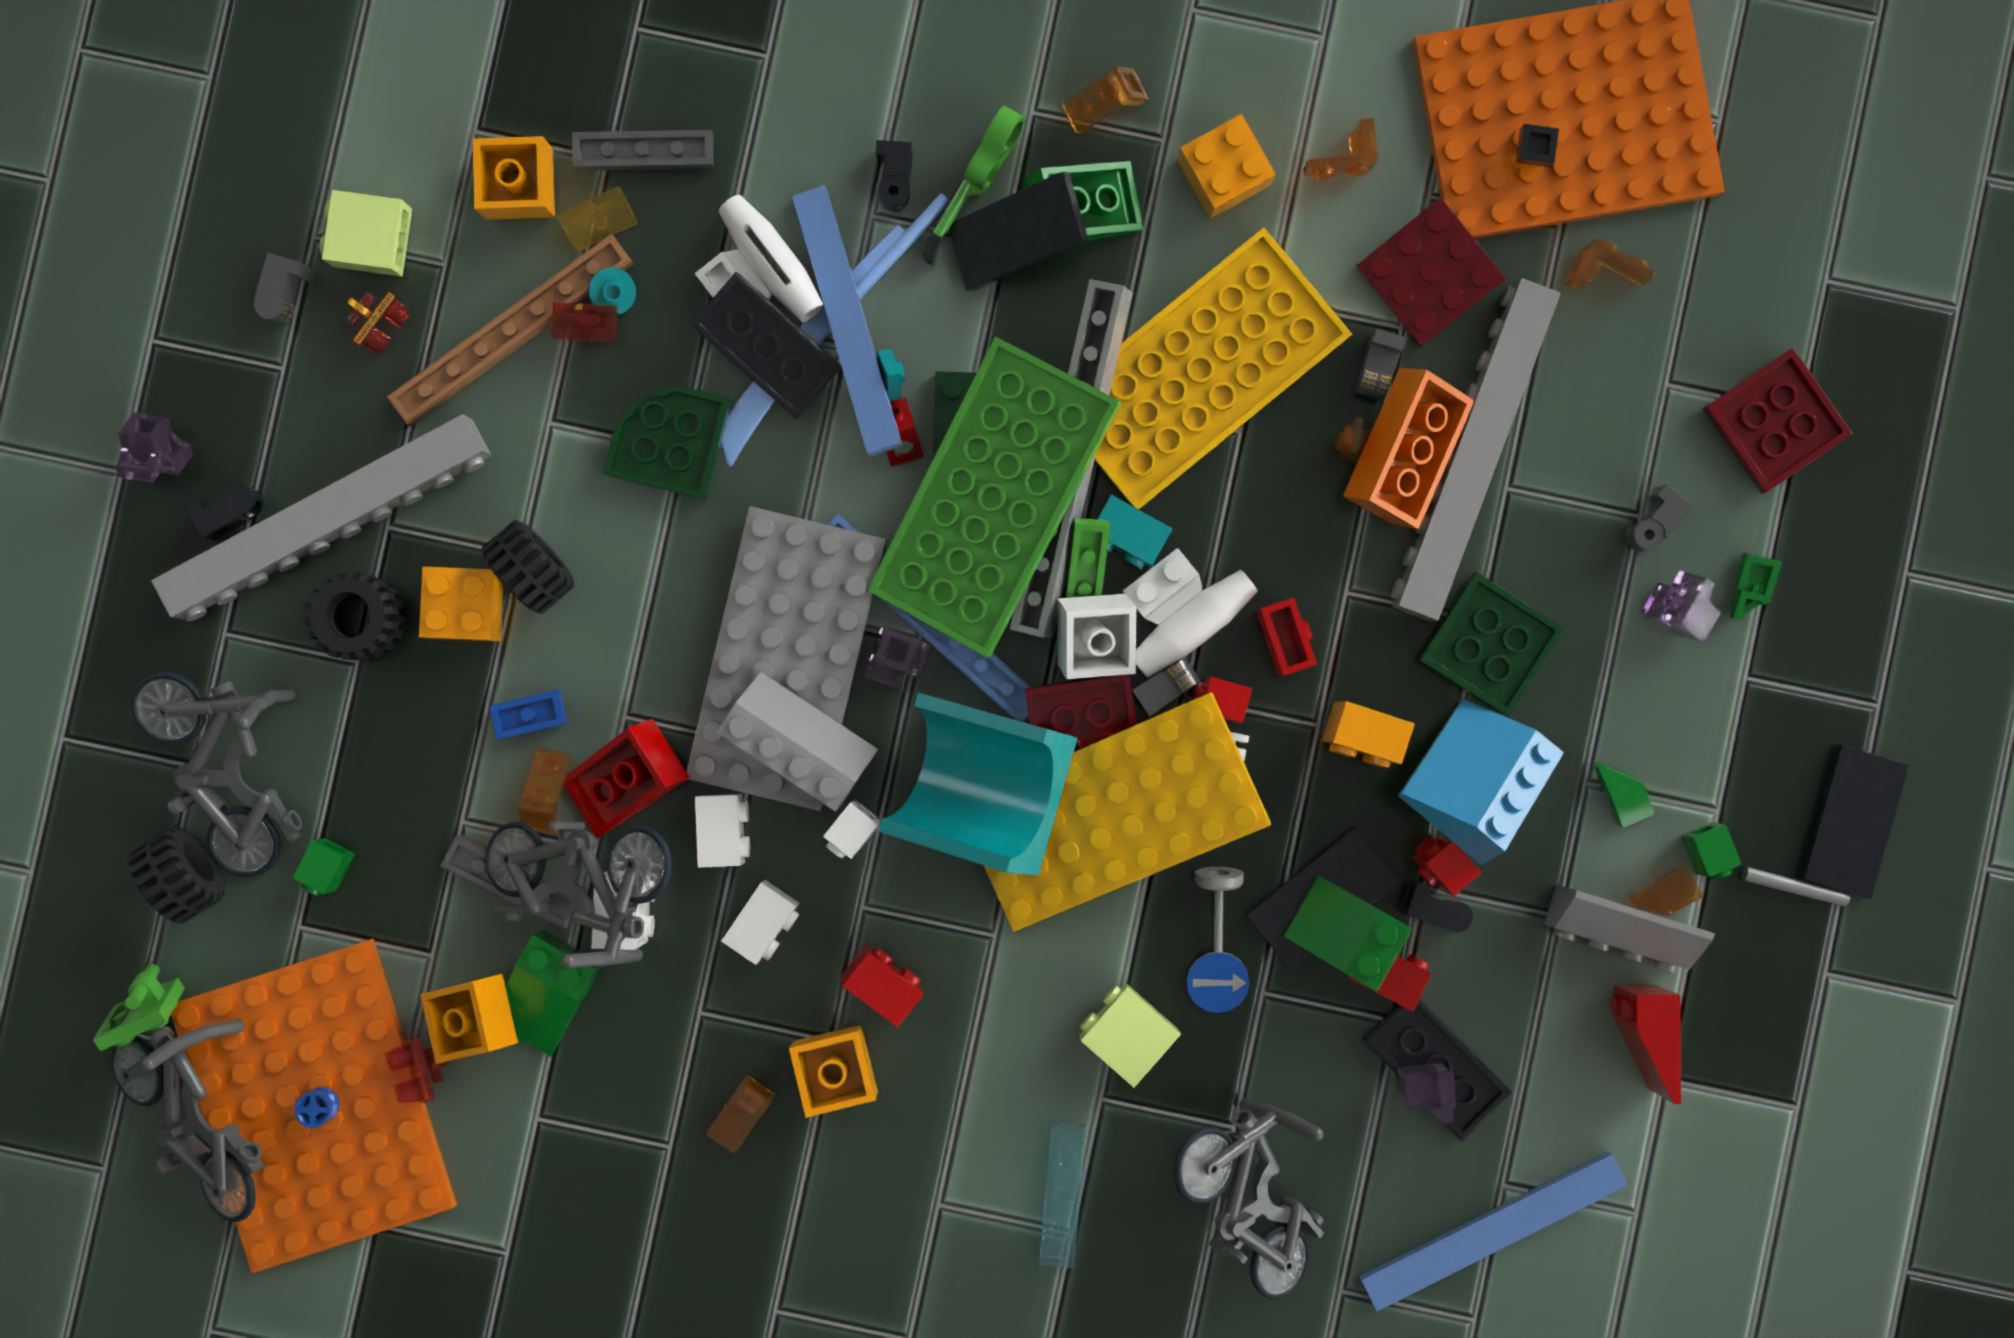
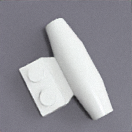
M735 195L723 203L719 209V214L738 249L721 252L695 273L711 296L714 297L732 275L738 271L769 300L773 294L801 322L809 321L823 309V302L805 268L772 224L741 195Z
M1176 548L1123 590V593L1127 594L1136 605V609L1145 620L1158 625L1136 649V666L1148 678L1188 656L1225 627L1258 592L1252 581L1242 570H1239L1202 590L1199 573L1181 551Z

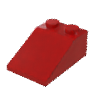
M650 719L628 727L562 778L561 782L598 839L667 795L690 777L654 720Z
M1614 985V994L1610 996L1609 1000L1610 1012L1614 1016V1020L1648 1088L1673 1104H1681L1680 995L1657 985Z

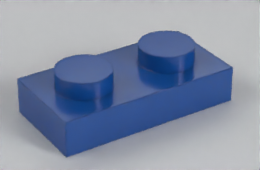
M559 689L489 706L497 740L568 724L561 690Z

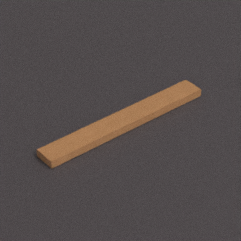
M610 234L387 396L388 400L404 422L411 427L576 307V305L556 303L580 304L590 297L589 284L592 277L598 271L608 267H615L626 271L634 263L616 238Z

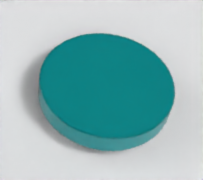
M608 267L598 271L592 277L589 284V296L593 305L615 306H595L598 310L605 314L617 315L624 313L633 305L636 298V286L627 272L619 268Z

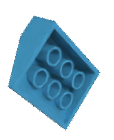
M1462 699L1398 796L1475 861L1483 865L1506 851L1564 752L1537 730Z

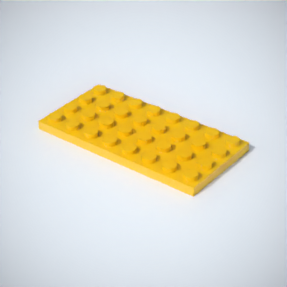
M1264 227L1121 343L1109 396L1121 401L1122 404L1096 452L1094 461L1128 503L1138 510L1352 335L1351 331Z
M1210 692L1073 753L1039 875L1006 873L987 866L984 867L1013 932L1266 828L1271 825V822L1213 693Z

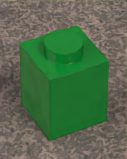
M1711 823L1681 835L1697 875L1710 877L1711 880L1720 879L1732 873L1731 868L1741 865L1738 853L1725 824Z
M326 838L312 840L293 879L303 883L301 888L313 895L321 896L322 894L335 892L355 853Z

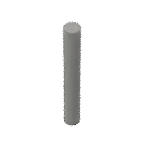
M1745 867L1742 872V880L1844 907L1850 901L1849 893L1749 867Z

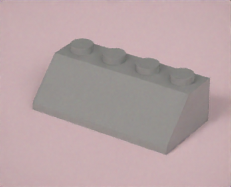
M763 672L757 675L736 701L716 732L835 812L842 806L879 750Z
M1558 884L1555 886L1544 922L1545 925L1555 928L1553 935L1574 941L1576 935L1588 938V946L1607 952L1611 945L1622 949L1620 956L1642 962L1643 956L1655 959V967L1674 973L1677 966L1690 970L1713 941L1715 933Z

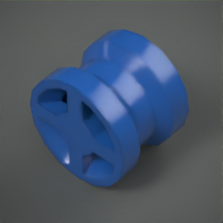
M315 1088L298 1099L294 1109L295 1116L299 1123L305 1127H319L336 1116L340 1107L339 1097L330 1088ZM317 1099H319V1102H321L324 1106H320V1104L317 1103Z

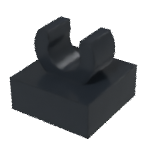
M1523 124L1520 128L1516 163L1551 167L1555 162L1559 129Z

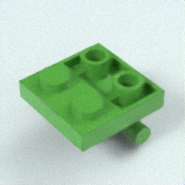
M155 964L147 965L144 971L137 974L131 983L127 999L113 1006L93 1038L98 1049L102 1051L114 1045L116 1048H119L131 1042L140 1033L145 1031L153 1033L163 1028L169 1022L168 1018L173 1009L178 1006L177 1002L185 989L179 978L177 977L160 985L156 979L160 972L159 967Z

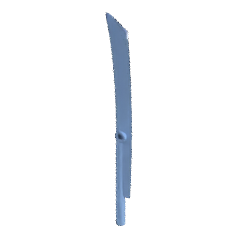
M940 193L906 231L899 225H896L852 270L860 300L943 212L949 202L945 195ZM824 307L815 317L803 322L799 327L818 345L831 333ZM754 381L729 410L720 445L724 461L728 467L733 466L755 428L775 401Z

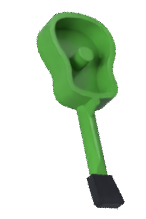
M1005 105L1001 107L992 120L975 155L966 168L962 180L938 219L931 237L929 236V245H926L927 252H924V260L933 267L941 240L948 232L965 200L971 195L981 196L983 192L988 190L1021 135L1025 125V117Z

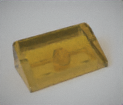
M620 186L556 215L575 252L602 241L610 234L615 235L639 224Z

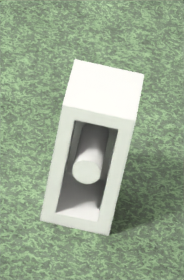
M742 794L696 796L698 868L741 866L744 864L745 857H750L749 836H744L743 822L749 821L748 801L742 800Z
M857 800L850 802L823 836L829 841L826 847L841 859L846 855L852 859L879 827L881 819Z
M767 880L762 881L721 942L755 965L762 958L769 961L780 945L775 939L782 928L788 932L800 914L795 911L799 902Z

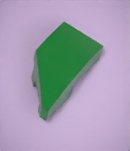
M1743 552L1730 611L1732 619L1739 620L1750 610L1772 601L1770 596H1772L1781 561Z
M1596 762L1593 764L1600 787L1608 794L1618 825L1625 828L1654 815L1653 807L1643 782L1627 772L1612 769L1603 763Z

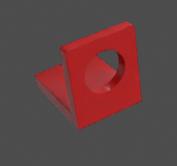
M906 397L891 401L901 441H908L913 444L912 449L905 454H898L894 452V449L886 451L890 465L896 466L922 458L924 454Z

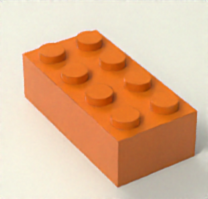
M1399 368L1343 497L1391 525L1419 529L1474 404V400L1428 370Z

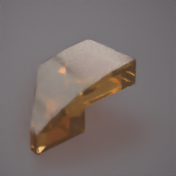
M1683 864L1628 897L1631 905L1646 907L1669 915V913H1674L1704 896Z

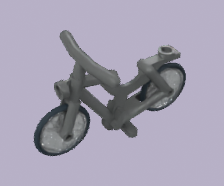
M158 672L149 675L136 687L132 696L131 706L136 723L150 738L168 745L186 743L195 738L202 730L206 721V715L214 714L189 763L180 766L175 771L174 782L184 792L168 802L169 811L175 815L196 802L212 821L207 835L208 848L212 857L223 869L242 877H253L267 872L276 863L281 850L278 830L267 816L271 815L277 821L288 842L294 841L300 836L298 830L301 829L302 822L296 811L290 810L287 812L275 789L269 788L263 792H257L248 787L239 771L240 760L243 755L246 758H252L257 753L250 727L259 714L273 704L292 701L296 696V692L288 687L269 690L262 695L243 696L237 694L231 680H228L210 689L214 697H203L196 685L179 674ZM230 717L237 741L229 746L224 757L223 768L202 769ZM212 786H228L233 794L249 807L230 808Z
M521 822L505 824L493 834L489 840L485 855V867L488 878L492 885L502 894L510 897H521L523 901L519 905H495L494 912L502 913V920L521 921L524 920V914H545L550 910L548 898L555 893H563L569 896L575 903V911L571 914V919L574 923L606 932L608 936L603 952L564 955L561 959V965L564 968L620 965L638 962L642 959L643 952L639 948L636 950L619 949L625 938L638 939L643 934V919L639 916H632L633 912H636L638 904L654 900L663 892L669 881L672 868L671 854L664 838L658 832L649 827L634 826L620 833L612 843L607 858V874L614 891L617 893V897H615L593 853L596 847L593 835L587 830L574 831V829H585V822H547V829H559L558 841L543 844L539 834L532 827ZM564 857L562 861L564 866L560 877L549 879L540 884L539 882L545 871L546 860ZM582 866H584L609 918L595 914L594 903L585 890L576 883Z
M235 1019L206 1025L176 1038H173L174 1033L172 1030L165 1026L151 1035L149 1041L152 1045L139 1036H136L131 1042L122 1047L116 1048L114 1045L111 1056L113 1075L118 1087L130 1101L140 1106H151L160 1100L164 1092L165 1122L161 1125L160 1132L156 1135V1140L160 1146L165 1145L172 1153L157 1160L154 1165L155 1171L159 1174H164L185 1164L200 1179L205 1199L216 1214L231 1222L245 1220L252 1213L256 1201V1191L251 1175L262 1170L264 1164L259 1159L262 1153L261 1148L255 1142L245 1141L240 1135L239 1127L235 1124L215 1130L206 1123L201 1114L198 1100L204 1098L207 1091L185 1055L187 1049L208 1039L242 1032L245 1029L244 1021ZM179 1075L184 1082L181 1095L188 1118L180 1121ZM197 1133L212 1147L213 1151L206 1147L194 1134Z
M1245 1098L1239 1104L1241 1110L1233 1117V1124L1239 1131L1227 1135L1217 1127H1204L1191 1133L1177 1152L1173 1167V1177L1180 1195L1194 1204H1204L1216 1199L1226 1190L1232 1179L1226 1209L1215 1218L1217 1234L1226 1239V1242L1224 1243L1213 1237L1209 1245L1216 1252L1241 1265H1244L1248 1258L1239 1249L1242 1245L1253 1252L1250 1262V1276L1253 1286L1263 1297L1279 1299L1296 1289L1308 1267L1309 1247L1307 1239L1300 1231L1301 1222L1311 1235L1320 1239L1324 1234L1320 1229L1324 1220L1316 1211L1311 1208L1305 1209L1301 1202L1293 1198L1284 1197L1280 1202V1206H1275L1268 1196V1182L1272 1176L1275 1177L1279 1174L1280 1168L1265 1134L1279 1123L1313 1141H1320L1323 1138V1130L1291 1112L1268 1103ZM1255 1148L1260 1159L1254 1169V1198L1241 1206ZM1260 1215L1276 1221L1275 1227L1268 1230L1262 1237L1248 1229Z

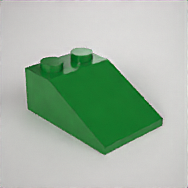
M1131 161L1040 168L1021 180L1023 189L1062 171L1069 172L1089 241L1139 232L1144 229Z
M1318 875L1284 937L1369 988L1378 991L1413 929Z
M541 930L531 936L505 988L517 1038L551 1057L602 966L564 968L561 965V959L564 955L583 952Z

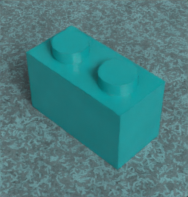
M1113 495L1110 496L1097 519L1109 520L1111 525L1107 552L1111 553L1113 548L1125 554L1123 559L1125 562L1142 570L1144 565L1148 568L1153 565L1172 531L1171 527Z

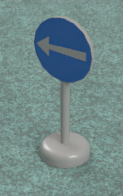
M1205 867L1195 871L1194 880L1200 888L1215 891L1214 952L1206 953L1195 960L1188 971L1186 983L1188 993L1197 1006L1205 1011L1221 1013L1230 1011L1240 1005L1248 993L1250 984L1247 969L1241 960L1230 953L1222 952L1223 891L1235 890L1241 887L1244 881V872L1229 867Z

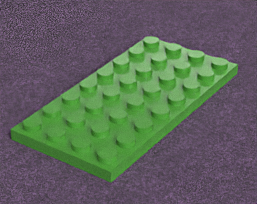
M995 336L868 591L981 655L991 657L1122 402Z

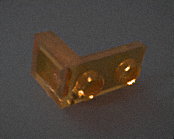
M1115 66L1063 102V108L1076 133H1083L1123 105L1138 107L1149 99L1133 68Z
M1374 118L1360 119L1353 132H1350L1351 153H1356V155L1308 160L1303 168V175L1313 176L1315 180L1332 178L1334 173L1348 172V176L1367 174L1378 161Z
M1594 239L1584 247L1565 283L1576 290L1586 282L1592 283L1599 274L1602 265L1640 286L1652 280L1656 272L1648 268L1649 265L1644 260L1634 256L1628 257L1617 251L1618 247L1612 242Z
M1354 418L1347 426H1344L1343 431H1338L1335 442V452H1340L1338 462L1357 465L1372 431L1362 428V418Z
M544 749L536 751L517 807L521 823L529 825L535 831L557 834L558 829H547V822H560L557 803L571 763L570 754Z
M747 1075L708 1129L707 1135L730 1152H736L761 1115L764 1114L771 1104L775 1094Z

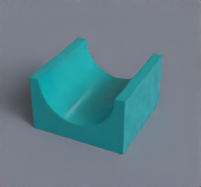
M918 692L914 706L922 712L927 728V744L923 766L917 783L905 804L895 814L882 818L878 832L1006 873L1039 875L1077 737Z

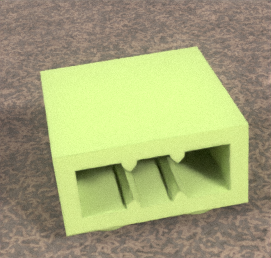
M332 190L331 199L325 205L326 233L322 235L319 245L322 260L335 268L403 277L412 208L402 199Z
M1125 982L1121 988L1115 985L1103 999L1106 1005L1097 1015L1092 1012L1086 1017L1079 1027L1082 1030L1079 1036L1082 1043L1135 1088L1181 1033L1176 1026Z

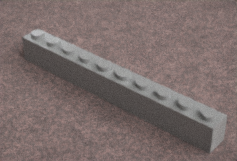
M1524 278L1518 280L1512 287L1507 286L1500 301V306L1504 307L1500 319L1496 318L1488 333V338L1492 339L1488 352L1485 350L1482 352L1476 365V370L1480 371L1476 384H1470L1465 394L1474 400V404L1432 497L1428 512L1425 514L1419 529H1415V533H1418L1419 536L1415 547L1410 546L1405 554L1403 565L1407 566L1403 579L1398 578L1393 586L1391 598L1395 600L1392 608L1428 622L1439 620L1561 292Z
M1089 279L1068 374L1109 395L1133 293L1123 285ZM1095 456L1013 613L1010 630L1042 638L1054 637L1057 624V598H1063L1073 522L1074 518H1081Z
M462 414L151 581L171 618L186 619L187 621L196 620L207 613L206 608L216 603L222 605L237 598V592L245 587L255 588L266 583L269 580L268 575L275 571L284 572L296 567L300 563L298 559L309 553L316 555L326 551L331 547L329 543L339 537L345 539L356 535L362 530L361 525L371 520L373 522L384 520L392 514L391 509L401 504L407 506L423 498L422 493L433 487L434 489H440L451 484L454 481L453 476L464 470L466 473L481 468L485 464L483 460L492 455L473 419Z

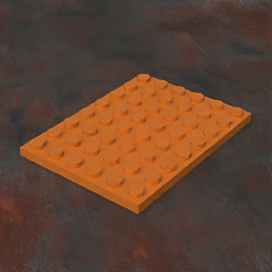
M1622 0L1415 36L1412 41L1440 197H1442L1474 238L1717 197L1725 193L1690 0ZM1523 124L1559 129L1555 162L1551 167L1516 163L1520 128Z
M374 938L177 1002L178 1006L173 1009L171 1016L178 1036L202 1026L241 1019L245 1023V1029L242 1032L208 1039L187 1049L185 1055L207 1091L205 1097L198 1100L206 1123L215 1130L235 1124L239 1127L240 1135L243 1139L257 1143L262 1151L259 1159L264 1164L262 1170L251 1175L256 1191L254 1209L245 1220L236 1222L251 1274L453 1209L457 1205L424 1098L420 1099L404 1046L406 1040ZM318 1087H327L335 1091L339 1097L340 1107L334 1118L315 1128L305 1127L299 1123L294 1109L296 1102L301 1096ZM317 1099V1103H319L320 1106H324L321 1102H319V1099ZM244 1182L243 1186L233 1189L226 1183V1193L232 1213L240 1214L248 1204L246 1184Z

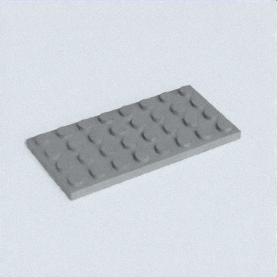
M749 506L686 771L690 777L688 778L689 780L817 811L822 810V802L716 732L736 701L760 672L774 679L843 725L874 595L868 591V588L882 562L887 539Z

